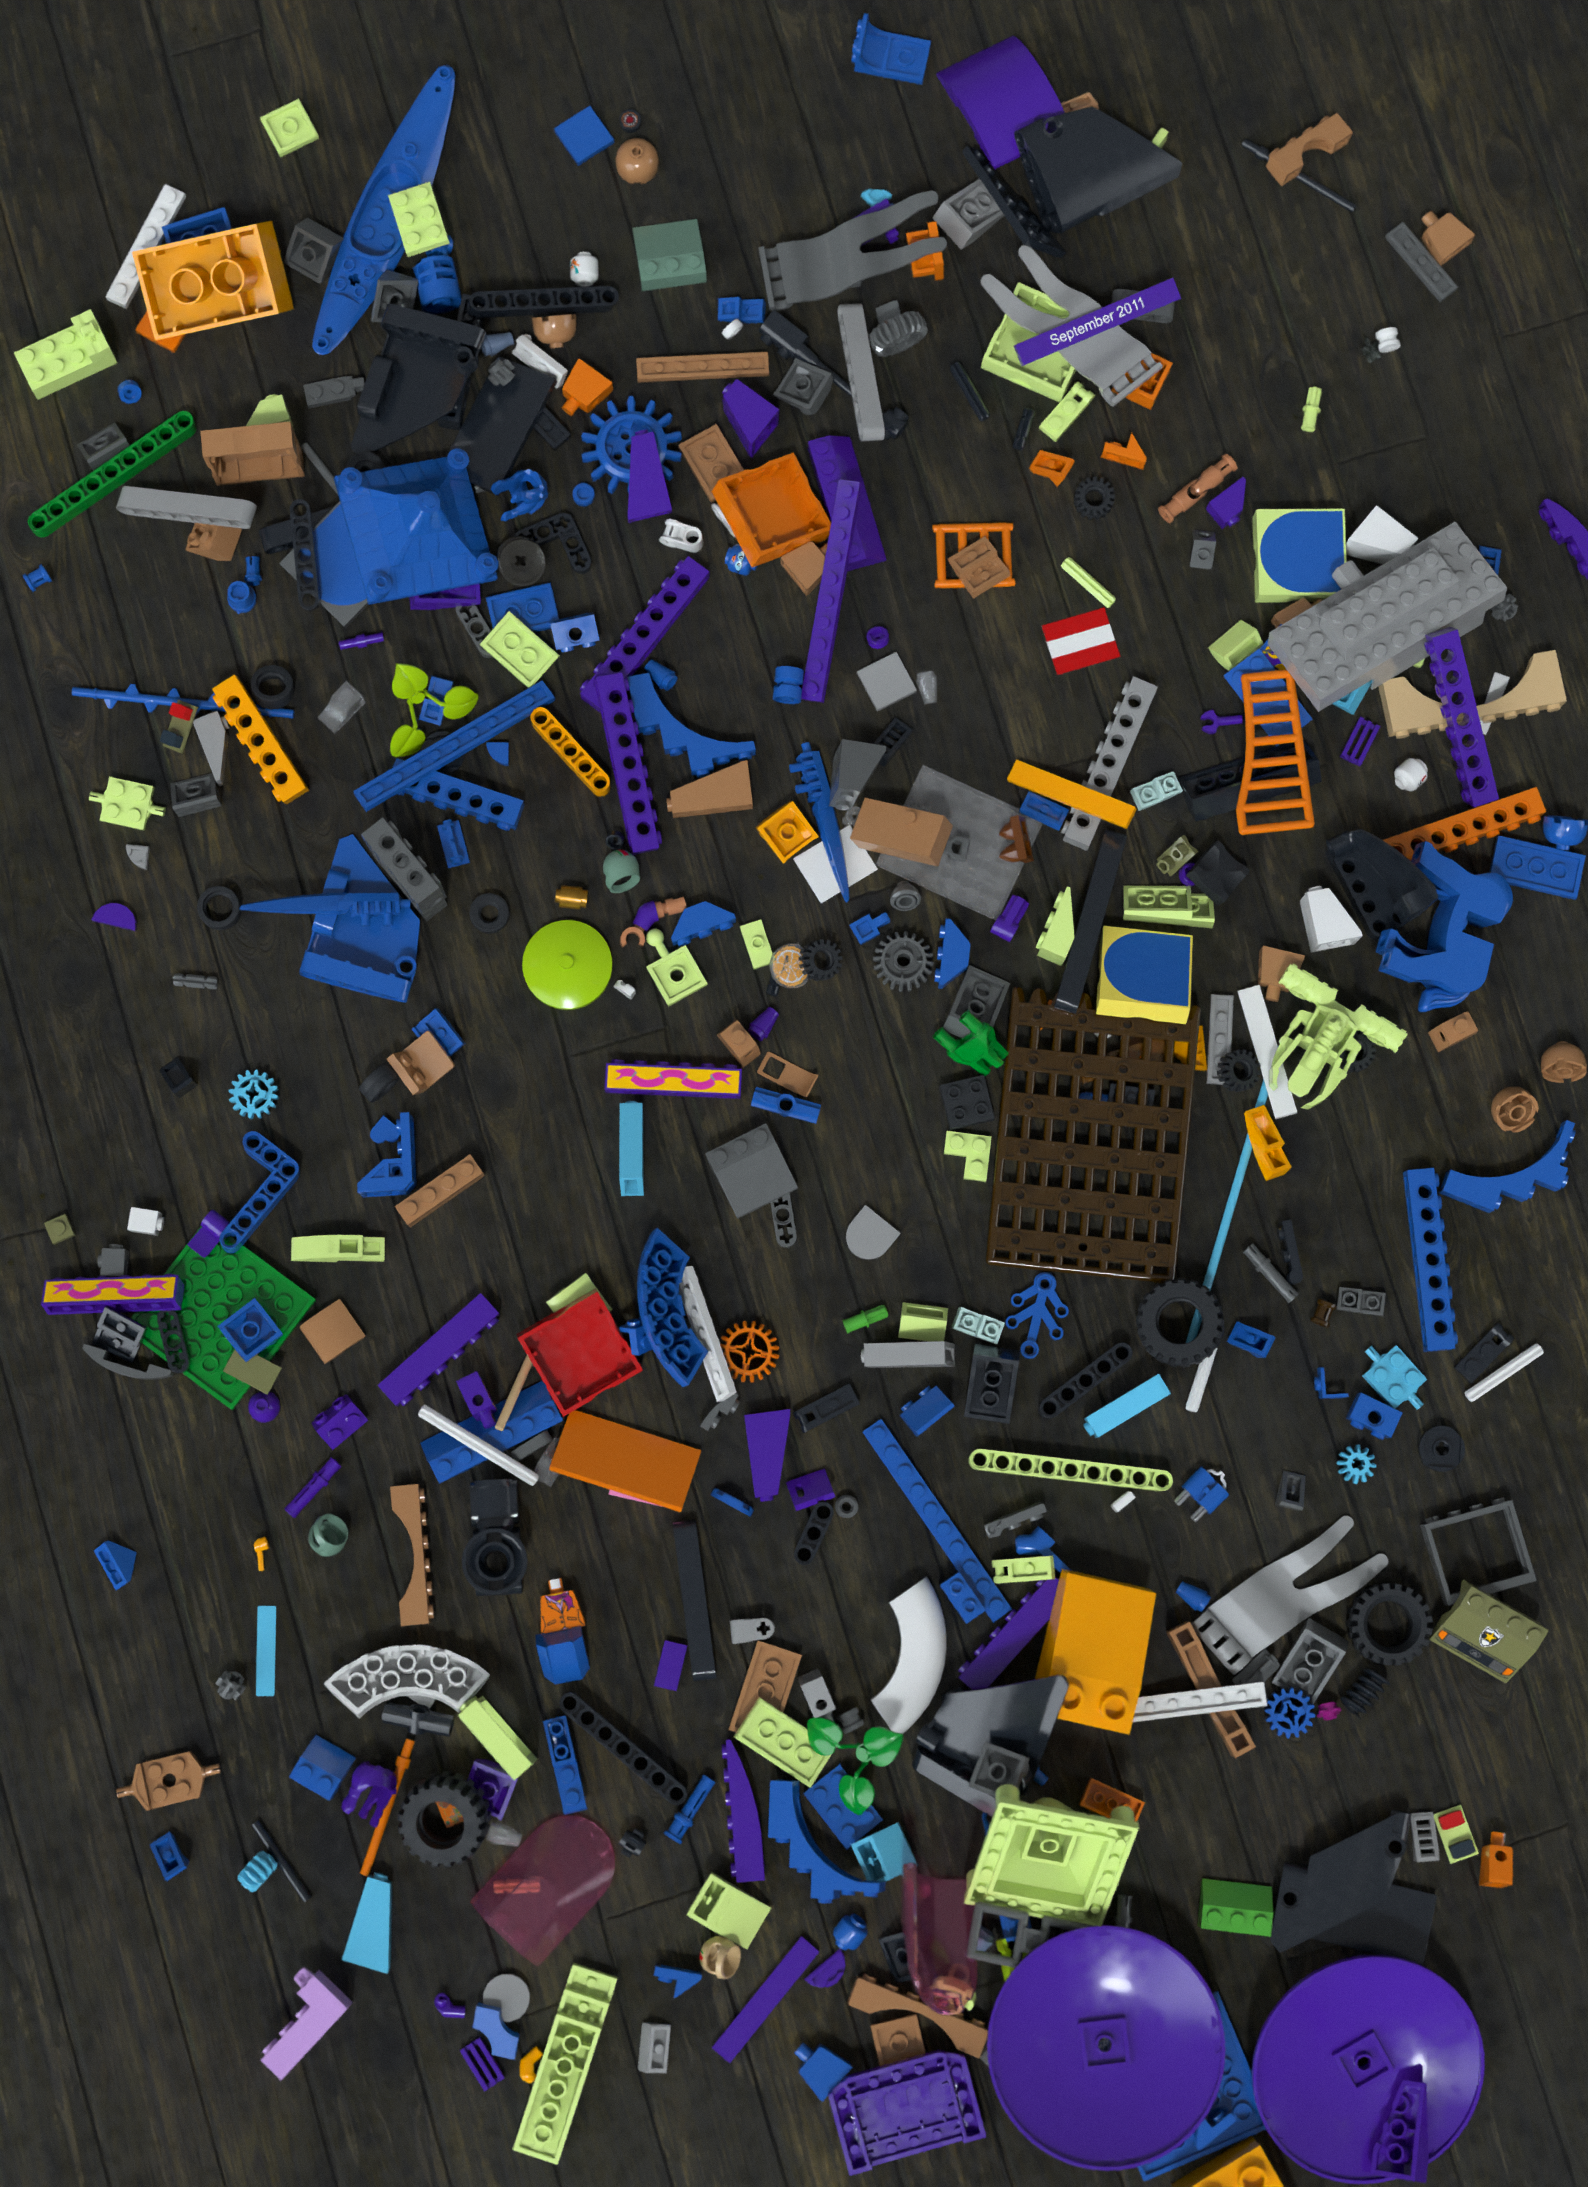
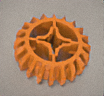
M743 1321L742 1329L735 1323L734 1328L736 1331L734 1333L729 1328L726 1330L730 1335L729 1338L721 1336V1339L726 1342V1345L720 1344L721 1349L725 1350L723 1355L730 1366L728 1367L729 1372L735 1371L733 1379H736L738 1374H741V1382H745L746 1376H750L751 1383L754 1382L753 1375L756 1374L759 1380H762V1371L767 1375L771 1373L766 1368L768 1365L773 1368L776 1367L771 1358H779V1355L772 1354V1351L779 1350V1346L771 1345V1343L777 1340L776 1337L768 1339L772 1331L769 1329L763 1333V1324L759 1326V1329H755V1321H752L751 1328H747V1322ZM748 1333L747 1341L744 1345H731L737 1336ZM755 1334L764 1340L768 1352L755 1347ZM751 1340L752 1350L755 1351V1354L751 1355L748 1358V1362L745 1363V1353L740 1350L746 1349ZM729 1352L742 1356V1369L732 1362ZM766 1358L759 1368L749 1370L752 1359Z

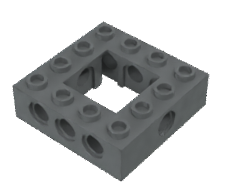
M382 817L361 835L374 858L427 922L447 906L445 891L435 874H429L424 869L427 865L419 855L415 857L410 852L413 849L405 838H401L399 830L392 821L386 822Z

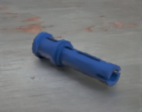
M703 1774L681 1812L675 1813L674 1821L669 1829L663 1833L681 1844L683 1842L682 1837L687 1829L693 1826V1817L716 1782Z

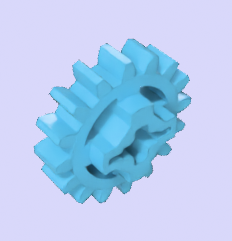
M248 1070L245 1077L240 1074L237 1075L239 1082L232 1081L235 1089L229 1090V1093L234 1095L229 1101L236 1103L233 1109L235 1111L241 1109L240 1115L242 1117L248 1113L249 1119H253L254 1114L261 1119L262 1112L269 1115L270 1111L268 1108H276L273 1100L279 1099V1096L274 1094V1092L279 1090L278 1087L271 1086L275 1082L274 1079L270 1078L267 1080L268 1074L264 1072L260 1076L258 1070L254 1071V1075H251ZM250 1081V1084H248L245 1088H242V1086L245 1083ZM261 1081L266 1084L268 1091L261 1089ZM255 1090L259 1095L254 1096V1099H252L249 1093H253ZM240 1098L247 1100V1108L242 1105ZM266 1101V1103L263 1106L258 1108V1105L260 1103Z

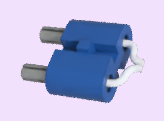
M1200 1467L1181 1486L1184 1491L1174 1500L1175 1503L1180 1506L1191 1496L1200 1505L1191 1515V1519L1195 1522L1206 1512L1211 1514L1229 1496L1225 1490V1474L1221 1470L1219 1472L1212 1469L1206 1471ZM1209 1473L1217 1476L1221 1475L1220 1480L1223 1483V1487Z

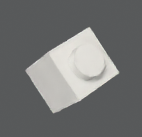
M131 1207L127 1230L158 1236L159 1231H162L164 1227L162 1213Z

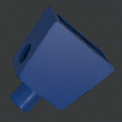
M802 2042L794 2052L803 2061L798 2068V2072L822 2102L852 2068V2064L822 2044H818L812 2051Z

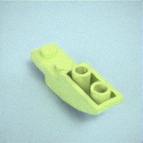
M320 1235L294 1237L291 1239V1261L337 1262L339 1260L384 1262L385 1238Z

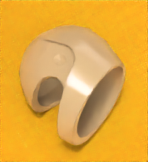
M715 1936L707 1940L700 1951L701 1965L707 1972L715 1974L717 1978L728 1979L735 1974L739 1967L741 1951L731 1940L722 1936Z

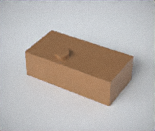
M864 798L850 839L861 849L938 867L953 825L943 815Z

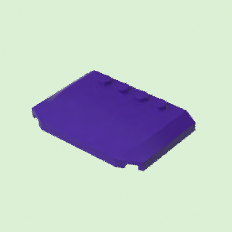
M936 2050L847 2075L828 2093L850 2176L872 2170V2166L959 2141L967 2143L986 2137L966 2059L963 2054Z

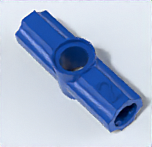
M759 1087L755 1088L751 1103L752 1107L814 1124L817 1123L821 1108L820 1104ZM784 1100L790 1101L793 1105L788 1111L780 1108V1103Z

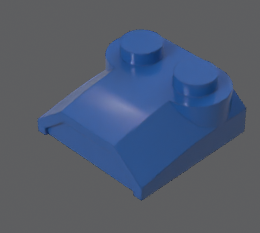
M255 1298L218 1325L223 1335L245 1362H248L268 1346L273 1345L283 1336V1333Z

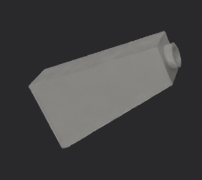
M945 1341L864 1344V1349L861 1350V1360L864 1363V1367L869 1368L955 1367V1344Z

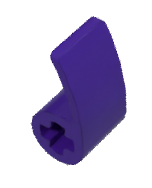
M214 1209L211 1210L203 1219L201 1229L188 1242L187 1246L203 1258H206L220 1242V1235L230 1222Z

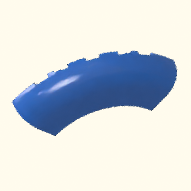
M656 1228L651 1232L644 1246L639 1263L637 1278L639 1313L647 1339L655 1355L667 1372L684 1387L690 1384L709 1351L701 1344L692 1329H688L683 1317L685 1316L682 1295H679V1283L682 1282L684 1269L690 1257Z

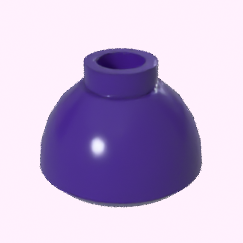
M259 1391L250 1398L248 1411L254 1420L261 1423L270 1422L279 1414L280 1402L274 1393L269 1391L267 1395Z

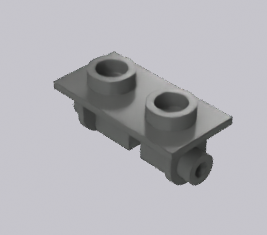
M1264 1649L1232 1681L1236 1685L1265 1682L1281 1665L1277 1662L1278 1660L1275 1656Z

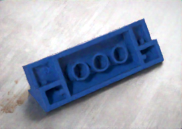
M541 1381L520 1392L503 1431L497 1430L495 1425L485 1429L481 1420L476 1421L473 1416L458 1423V1425L501 1452H505L562 1422L563 1419L545 1383ZM507 1399L495 1405L497 1412L493 1415L496 1421H498ZM444 1431L420 1443L439 1484L489 1460Z

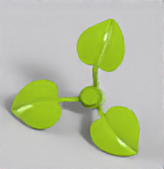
M397 663L392 682V691L396 697L408 699L407 703L410 708L413 726L402 725L395 731L390 744L391 755L393 757H403L414 754L421 749L422 744L425 742V734L422 730L417 729L414 703L419 704L423 702L425 696H427L438 705L444 707L443 715L445 717L458 719L467 715L474 708L478 700V694L466 686H456L446 693L444 697L445 702H442L428 693L427 690H423L428 684V676L423 670L412 665Z

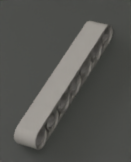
M861 303L840 304L838 306V320L860 441L883 440L885 435L884 422L863 306Z
M130 486L122 488L116 506L118 511L127 515L249 529L251 527L257 508L254 503L242 499Z

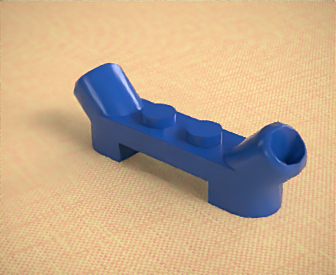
M1037 1526L1031 1534H1019L1016 1537L1015 1545L1018 1555L1053 1556L1054 1569L1059 1574H1061L1062 1569L1070 1570L1049 1549L1055 1541L1040 1527Z

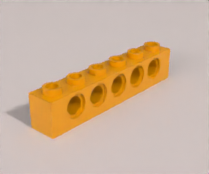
M233 675L212 688L215 693L212 696L219 708L223 706L227 712L224 715L231 727L235 725L239 731L236 736L242 745L247 744L251 750L248 755L254 764L259 763L262 771H260V774L266 783L271 782L273 785L272 793L278 802L282 800L283 803L288 804L309 791L239 677ZM239 698L240 705L232 709L230 706L231 700ZM250 716L252 724L244 728L242 721L245 717ZM262 735L264 737L263 744L258 747L255 746V737ZM270 754H274L276 757L273 765L266 764V757ZM281 773H286L288 776L284 784H279L277 780Z

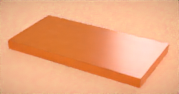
M574 1410L568 1415L549 1470L681 1512L701 1450Z

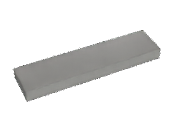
M1210 995L1206 1084L1223 1085L1225 1083L1224 1081H1219V1078L1222 1076L1221 1074L1217 1075V1071L1221 1070L1217 1065L1222 1062L1220 1061L1221 1057L1231 1052L1233 995Z

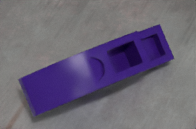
M1545 499L1539 506V515L1543 521L1547 522L1551 538L1556 540L1558 545L1567 542V549L1570 555L1575 557L1579 572L1588 580V531L1566 509L1549 499Z

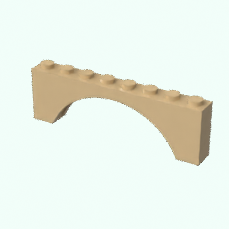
M1556 650L1533 654L1528 661L1523 677L1515 688L1495 701L1477 706L1480 721L1490 723L1500 717L1508 720L1516 718L1517 714L1526 713V716L1538 714L1539 710L1547 709L1548 712L1560 710L1567 700ZM1405 677L1389 679L1378 686L1389 737L1396 736L1397 739L1408 737L1409 733L1418 732V735L1430 733L1432 729L1439 728L1440 731H1445V728L1448 727L1446 719L1443 718L1440 711L1442 703L1424 696ZM1463 713L1458 715L1457 723L1463 720Z

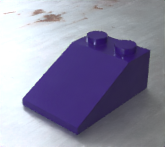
M480 584L409 597L410 610H436L454 608L456 606L480 605Z

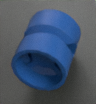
M791 666L777 667L775 670V682L777 685L774 686L773 700L783 704L801 703L802 688L799 686L803 684L804 670Z

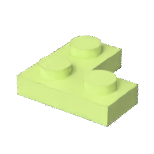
M946 1131L944 1154L966 1157L963 1179L986 1182L992 1136Z

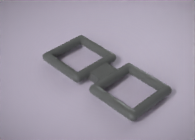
M978 1901L974 1907L966 1955L970 1959L1015 1968L1021 1962L1023 1953L1029 1954L1048 1940L1050 1926L1074 1930L1093 1925L1044 1916L1041 1929L1038 1931L1027 1928L1029 1919L1027 1911ZM983 1912L1019 1919L1013 1957L977 1950Z

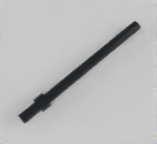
M1245 138L1241 146L1254 153L1255 157L1263 161L1264 159L1268 162L1270 159L1269 149L1262 145L1258 146ZM1300 171L1299 175L1295 177L1298 181L1351 213L1355 209L1356 204Z

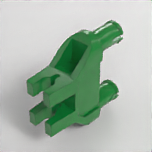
M969 1010L965 1011L959 1018V1022L971 1031L963 1038L954 1039L941 1027L933 1035V1039L946 1049L947 1055L952 1060L969 1065L984 1076L991 1071L988 1067L993 1065L999 1068L1002 1066L1004 1061L1001 1059H1004L1009 1054L996 1041L993 1027L987 1022L979 1021Z

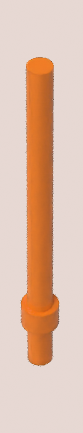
M406 1738L401 1755L397 1756L394 1772L397 1777L396 1794H392L388 1805L383 1810L382 1817L379 1819V1824L375 1828L360 1871L362 1875L369 1876L401 1780L405 1769H408L411 1761L409 1757L415 1743L414 1740Z

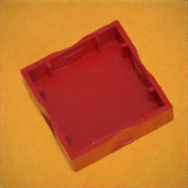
M596 1288L516 1334L563 1417L588 1403L602 1391L615 1387L643 1371L636 1357L632 1355L628 1343Z

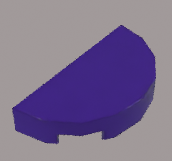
M109 903L101 906L92 918V921L132 931L137 929L134 914L126 906L119 903Z
M839 1948L806 1976L804 1980L810 1985L820 1988L836 1984L843 1976L845 1969V1957L841 1949Z

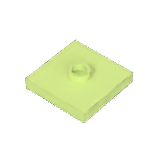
M299 99L260 117L280 157L319 139Z

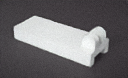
M521 335L516 340L517 346L512 354L531 369L555 378L557 381L555 388L561 387L568 370L532 343L530 335Z

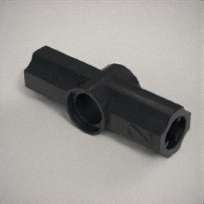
M386 1702L382 1713L383 1723L405 1727L408 1732L416 1735L428 1732L450 1737L455 1722L454 1716L430 1711V1708L423 1704L406 1706Z

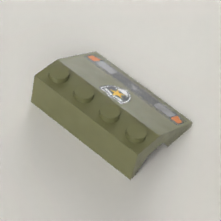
M1463 1579L1458 1599L1451 1610L1441 1616L1432 1631V1635L1428 1639L1507 1683L1537 1651L1549 1630L1541 1623Z

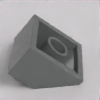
M306 218L295 225L283 263L321 284L333 267L340 245L344 239L313 220Z

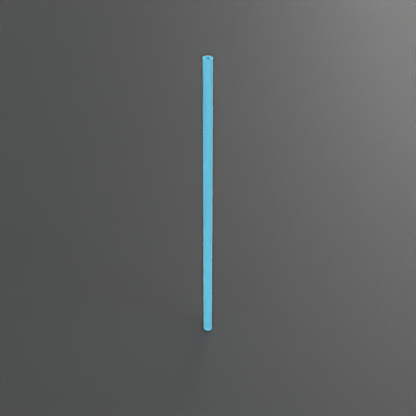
M1264 1079L1255 1108L1266 1104L1268 1093ZM1248 1133L1203 1285L1209 1288L1210 1291L1252 1151ZM1197 1308L1195 1309L1186 1343L1191 1342L1198 1335L1202 1317Z

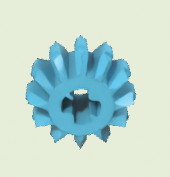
M1355 1445L1354 1451L1351 1446L1346 1447L1347 1454L1344 1452L1339 1453L1344 1461L1336 1462L1337 1465H1343V1468L1338 1470V1473L1346 1472L1344 1480L1348 1481L1352 1477L1353 1484H1357L1359 1478L1362 1482H1366V1475L1370 1477L1374 1475L1369 1468H1376V1464L1370 1463L1369 1460L1374 1459L1375 1456H1366L1369 1451L1367 1447L1362 1451L1360 1445ZM1353 1459L1355 1461L1360 1460L1361 1465L1358 1466L1360 1469L1352 1467V1463H1355Z
M264 1851L254 1856L238 1875V1880L242 1883L241 1885L251 1892L256 1891L277 1868V1863L273 1860L274 1858Z

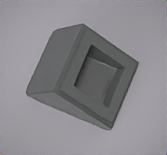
M897 300L875 308L878 324H882L884 320L900 314Z

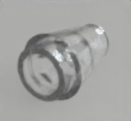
M934 671L916 674L917 679L915 681L924 704L936 703L937 676H935Z
M499 1821L497 1823H490V1828L486 1835V1840L491 1841V1844L515 1847L519 1846L522 1838L521 1833Z

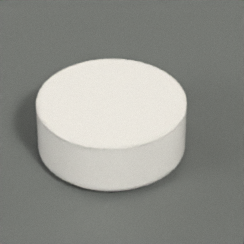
M738 318L735 319L723 330V336L726 339H731L741 330L743 324Z

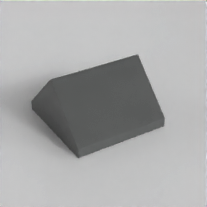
M386 270L377 282L371 321H382L387 304H395L413 309L418 279Z
M115 422L77 444L93 471L130 446Z
M213 773L170 784L172 807L178 817L222 806Z

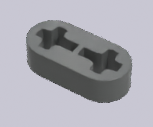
M548 1430L516 1448L510 1454L514 1460L519 1462L550 1443L553 1438Z

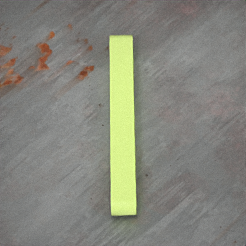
M977 1449L968 1458L969 1465L973 1469L988 1472L1151 1491H1166L1173 1483V1478L1168 1471L986 1449ZM976 1453L984 1455L985 1463L983 1466L974 1464L973 1457ZM998 1456L1007 1458L1008 1465L1005 1469H1001L996 1465ZM1023 1458L1028 1459L1031 1463L1028 1471H1022L1019 1468V1461ZM1049 1461L1052 1463L1053 1471L1051 1474H1045L1042 1471L1041 1466L1043 1462ZM1067 1464H1073L1076 1468V1474L1073 1477L1067 1476L1064 1472ZM1091 1466L1096 1467L1099 1471L1098 1477L1094 1480L1090 1479L1087 1475V1471ZM1113 1469L1121 1472L1122 1477L1119 1482H1114L1110 1478V1473ZM1135 1472H1141L1144 1476V1482L1141 1485L1133 1481ZM1159 1474L1164 1475L1167 1479L1165 1487H1159L1156 1484V1477Z

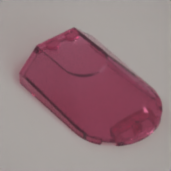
M580 1816L552 1818L540 1825L475 1895L470 1903L482 1918L518 1953L538 1967L608 1889L615 1870L613 1846L606 1833L591 1820Z
M908 1863L903 1865L901 1871V1921L910 1975L916 1991L930 2009L941 2015H955L965 2010L964 2006L968 2001L972 2000L977 1984V1960L970 1959L966 1955L975 1906L964 1904V1895L967 1890L966 1880H939L917 1874V1865L915 1863Z

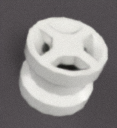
M1390 327L1376 332V339L1380 343L1378 346L1380 352L1394 351L1401 346L1400 341L1396 337L1398 334L1397 328Z

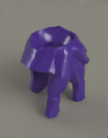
M369 1761L361 1763L352 1774V1786L349 1789L348 1795L342 1801V1811L347 1814L353 1812L361 1792L367 1787L373 1786L358 1814L362 1819H366L369 1810L377 1802V1808L370 1820V1825L377 1827L383 1810L388 1805L392 1794H396V1774L390 1769L371 1765Z

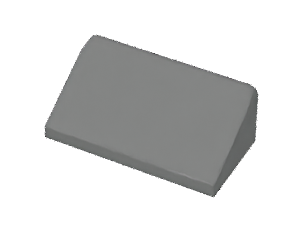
M642 2023L639 2071L645 2073H667L670 2024Z

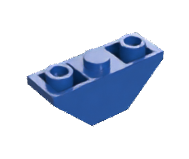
M706 901L683 910L671 937L673 946L678 944L681 947L691 943L690 939L698 936L700 939L712 935V931L719 928L721 931L733 927L736 917L733 913Z
M946 919L945 925H940L939 938H943L942 947L938 946L937 960H941L940 969L936 968L934 978V982H938L939 989H943L967 970L971 943L951 919Z

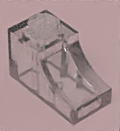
M346 681L331 696L329 704L318 716V719L335 734L365 704V700Z

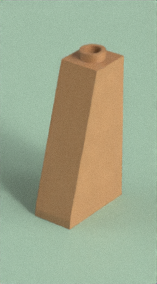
M742 761L670 791L671 798L666 799L668 812L673 813V818L753 809L748 761Z

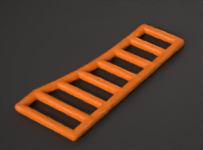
M1287 669L1242 674L1241 684L1245 710L1246 751L1243 777L1236 806L1239 833L1241 835L1312 828L1315 822L1295 680ZM1286 678L1287 691L1252 694L1250 682ZM1289 700L1290 712L1254 716L1253 703ZM1292 722L1293 734L1255 737V725ZM1284 743L1295 744L1296 755L1254 759L1255 746ZM1298 765L1299 777L1251 781L1253 768ZM1299 785L1301 787L1302 798L1246 804L1248 791ZM1298 807H1303L1305 820L1247 825L1245 813Z

